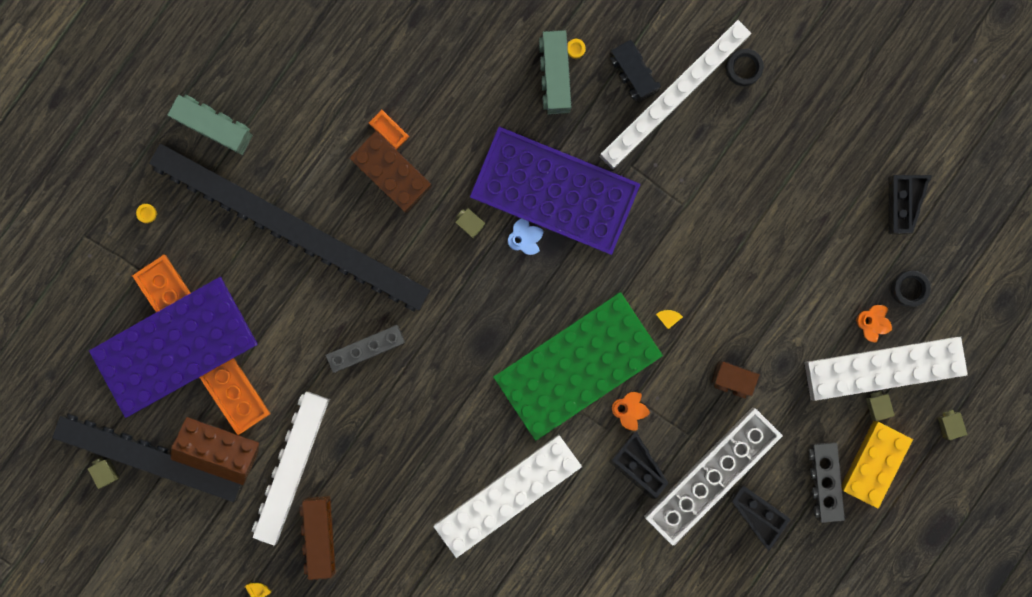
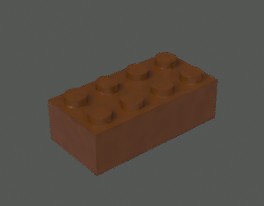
M377 131L349 158L405 213L432 187V184Z
M186 417L171 448V460L244 485L258 455L259 442Z
M330 496L306 498L302 501V505H300V516H304V524H301L302 536H305L303 555L307 557V562L304 563V573L308 575V580L332 578L336 573L331 499Z

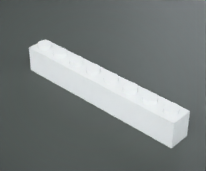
M311 392L301 395L298 405H300L299 412L294 413L291 421L294 424L292 431L289 430L285 438L287 445L285 449H281L278 457L281 460L279 467L274 468L272 473L273 483L268 485L265 496H268L267 500L261 504L258 514H261L259 522L255 521L252 528L254 539L274 546L278 543L330 399Z

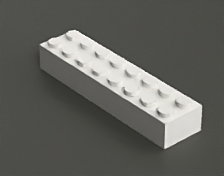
M961 337L804 362L810 398L814 401L967 375Z
M751 408L644 517L674 546L782 435L755 408Z
M558 434L438 521L434 528L457 558L582 466Z

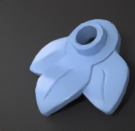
M519 219L513 225V232L508 237V245L511 249L521 250L527 255L536 254L539 252L536 242L542 238L543 230L536 226H529L528 221ZM515 238H519L521 242L516 243Z

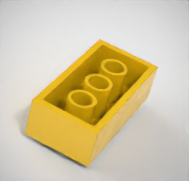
M873 421L841 484L842 491L873 507L879 508L913 439L880 422Z

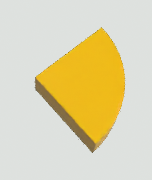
M664 310L656 314L667 329L683 317L678 312L672 310Z
M261 583L245 585L251 597H265L272 593L267 586Z

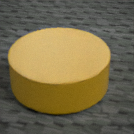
M580 39L569 41L567 44L568 56L573 59L581 58L585 53L584 42Z
M142 204L137 208L136 216L143 223H151L155 220L157 212L152 205Z

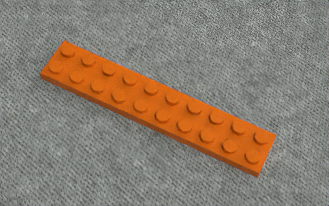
M162 255L132 275L156 312L191 293L166 255ZM234 358L199 377L237 435L242 434L271 414Z

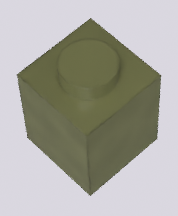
M469 208L466 211L461 210L456 216L457 221L455 223L473 239L486 225Z
M882 391L871 393V397L866 398L873 421L895 416L889 394H882Z
M948 410L942 412L943 416L937 417L945 440H952L967 435L961 412Z
M101 457L93 461V466L88 468L98 489L120 479L109 458L103 460Z

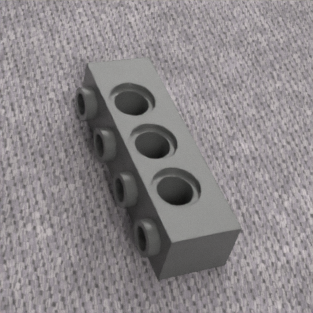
M396 325L329 353L326 357L332 372L336 373L406 342L399 325Z
M837 443L811 444L808 454L809 459L813 462V468H810V475L815 483V487H812V495L816 499L817 506H814L815 518H818V521L821 523L844 521ZM822 458H827L828 465L825 468L820 467V460ZM825 477L830 479V484L827 487H823L821 484L822 479ZM830 496L832 503L829 506H824V498Z

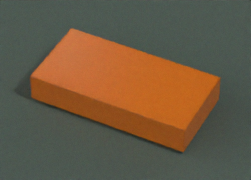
M383 110L369 122L396 150L409 138Z

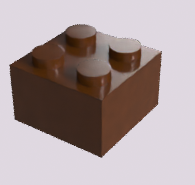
M718 361L711 383L715 384L714 388L728 392V389L733 391V395L746 399V396L752 397L760 374Z

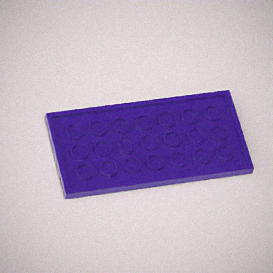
M498 127L470 198L612 255L640 183Z
M218 277L94 347L89 352L124 417L127 418L258 344L221 277Z

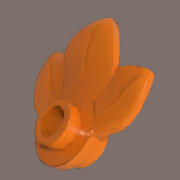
M874 305L869 311H863L857 316V324L863 329L864 337L870 342L876 343L879 334H887L892 330L891 322L885 318L888 311L886 306ZM867 317H868V320H869V321H868V324H866V322H865V319H866Z
M630 392L623 399L616 400L612 405V412L616 417L620 418L622 426L633 431L638 430L637 420L645 418L650 414L648 408L639 403L642 394L638 392ZM619 405H624L625 410L623 412L618 411Z

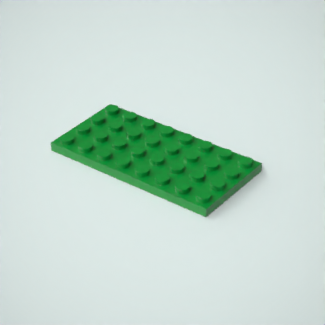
M620 292L493 378L536 441L663 355Z

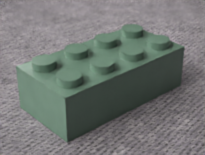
M566 30L543 32V37L539 38V51L544 56L540 57L541 72L545 71V76H542L541 79L542 91L546 90V95H543V110L547 109V114L570 113L571 95Z
M186 94L184 97L177 96L168 113L169 117L241 155L244 154L253 137L246 125L238 121L235 124L232 123L233 120L221 112L218 115L215 114L216 111L203 103L199 106L198 101Z

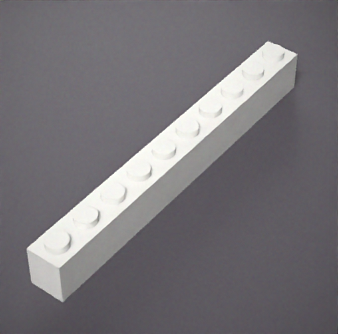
M737 20L623 131L599 157L613 170L752 33Z

